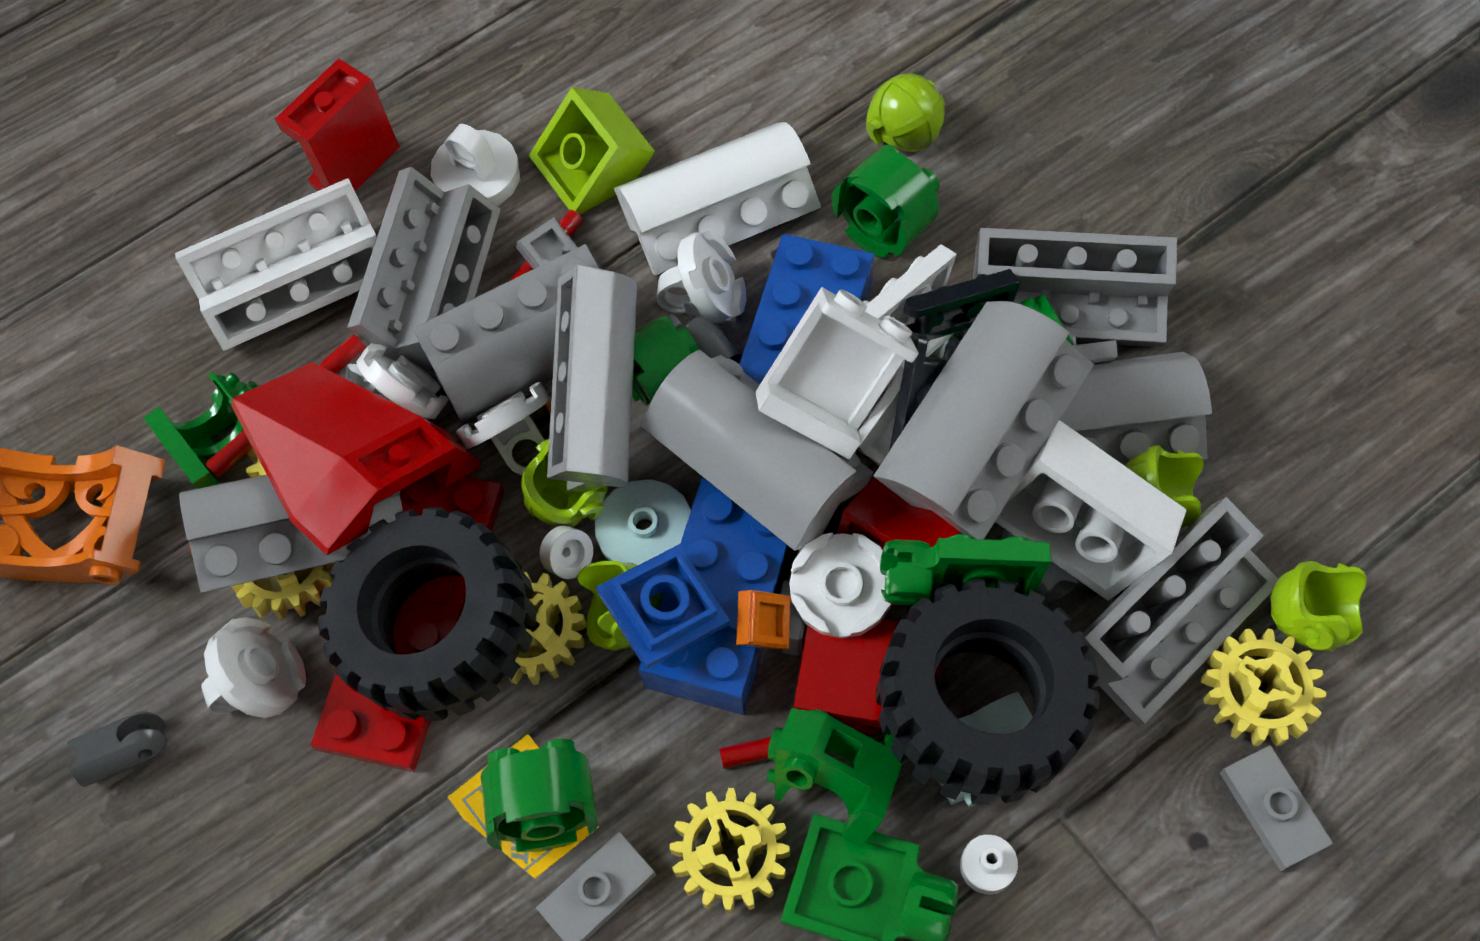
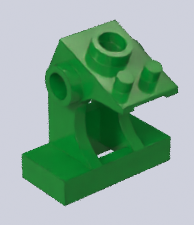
M214 372L208 374L217 387L211 396L214 404L196 419L183 423H173L160 407H157L143 417L197 489L220 484L215 474L205 463L243 431L231 406L232 398L260 386L253 381H249L247 384L240 382V379L232 372L226 377ZM235 422L236 426L232 433L221 442L214 444L211 438Z
M792 708L784 728L776 727L771 736L768 759L775 761V769H769L767 782L775 784V800L779 802L791 787L806 790L811 788L813 783L828 788L839 795L845 803L849 814L841 837L861 847L884 819L903 762H899L890 749L894 741L892 734L885 735L880 742H877L834 719L824 711L815 709L806 711ZM828 750L843 756L853 766L850 767L824 753V751Z

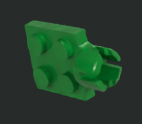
M965 534L938 538L937 543L933 547H930V544L921 540L893 539L886 541L880 561V572L882 575H886L885 590L881 589L882 597L885 602L893 605H915L922 598L932 601L935 590L948 584L955 585L958 592L962 591L965 581L973 579H983L987 588H995L998 580L1015 583L1014 592L1027 596L1030 590L1037 591L1051 563L1049 542H1034L1019 536L1008 537L1003 540H981Z
M813 814L780 920L783 925L832 941H899L905 939L912 941H947L952 928L950 926L951 918L947 915H955L958 904V885L950 879L927 873L918 866V858L921 851L920 845L874 831L860 847L841 837L845 822Z

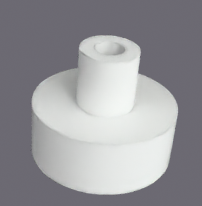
M559 526L552 529L544 537L540 546V560L543 567L548 572L564 579L576 578L578 572L583 567L589 565L593 557V545L589 536L569 526Z
M981 835L971 840L964 849L960 860L961 874L967 885L976 892L987 895L997 894L1005 890L1013 881L1018 869L1017 856L1012 846L1003 838L995 835ZM987 859H991L994 864L988 863Z

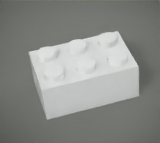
M1059 420L995 522L1015 536L1025 537L1034 542H1049L1051 561L1109 601L1172 554L1186 509Z

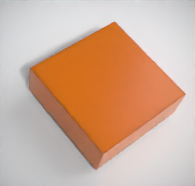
M754 590L738 591L736 645L776 650L789 649L791 596Z

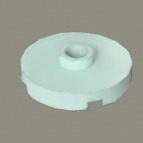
M652 479L631 481L624 488L618 487L614 489L602 503L604 510L595 518L596 540L605 558L609 561L640 565L681 543L691 509L684 496L669 484ZM642 519L652 521V525L645 530L635 527Z

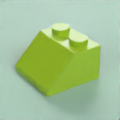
M571 87L528 156L566 207L581 215L616 195L615 187L637 179L655 153V150L609 93Z

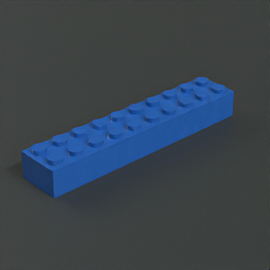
M782 234L739 364L743 372L758 384H761L821 287L835 295L841 289L853 294L862 302L868 300L873 280L874 253ZM702 476L680 545L730 619V623L728 626L647 670L641 662L639 673L646 689L744 715L764 648L736 645L738 591L754 590L780 594L793 549ZM664 593L658 610L661 612L673 611L678 607V603L674 597Z

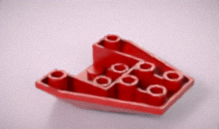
M313 362L232 398L231 406L291 523L326 556L352 542L356 537L359 538L368 532L374 505L427 475L432 477L440 486L446 488L478 470L481 465V461L444 429Z

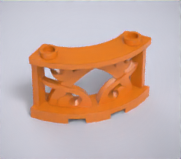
M116 445L105 452L78 456L76 465H55L56 458L52 455L26 453L0 447V520H3L5 523L0 524L1 578L66 583L98 582L116 585L121 583V578L139 572L141 561L132 558L149 486L162 478L166 463L165 459ZM34 490H45V495L41 500L36 502L32 499ZM74 492L79 507L94 519L73 540L53 550L38 536L28 519L40 518L54 512L63 504L69 493ZM97 493H101L96 499L103 504L102 507L93 505V499ZM26 550L32 557H26L21 555Z

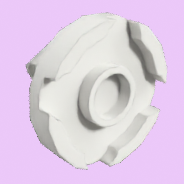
M459 124L434 155L431 161V177L434 184L444 192L470 184L496 206H499L514 193L520 181L519 161L512 144L500 134L486 130H475L466 124Z
M706 230L702 233L700 231L695 232L682 239L677 251L678 266L665 271L659 277L657 289V303L668 312L683 314L686 313L684 304L692 303L705 318L712 323L720 324L742 314L747 301L745 282L743 277L735 280L729 264L736 261V258L726 242L712 230ZM672 287H680L686 289L688 294L675 295L667 290Z
M374 343L367 346L356 361L359 371L371 383L367 390L423 418L435 419L448 402L447 396L440 395L437 397L436 395L441 386L428 373L408 358L400 355L397 361H393L383 355L387 347Z
M537 382L529 387L532 396L526 398L523 392L519 391L478 415L477 419L479 421L474 424L476 429L473 431L468 424L459 428L456 433L464 446L469 449L491 438L510 469L515 473L523 475L527 466H522L514 460L512 449L518 441L523 439H531L538 445L545 441L530 414L551 399L541 382Z
M833 533L822 534L806 544L793 561L789 582L793 606L803 622L820 634L840 639L861 636L879 625L891 608V604L883 600L881 589L885 590L886 575H882L880 572V561L883 551L881 547L864 535L853 533V535L844 533L833 535Z
M250 617L229 621L208 640L204 652L206 672L209 677L201 684V689L208 710L214 714L240 710L247 715L262 718L283 713L298 699V692L305 687L307 680L304 662L295 645L288 638L281 644L275 636L267 632L272 628V625L265 621Z

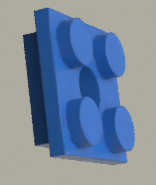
M680 544L597 586V593L646 670L728 626L730 623V619ZM666 593L676 599L678 607L670 612H661L651 605L649 599L655 594Z

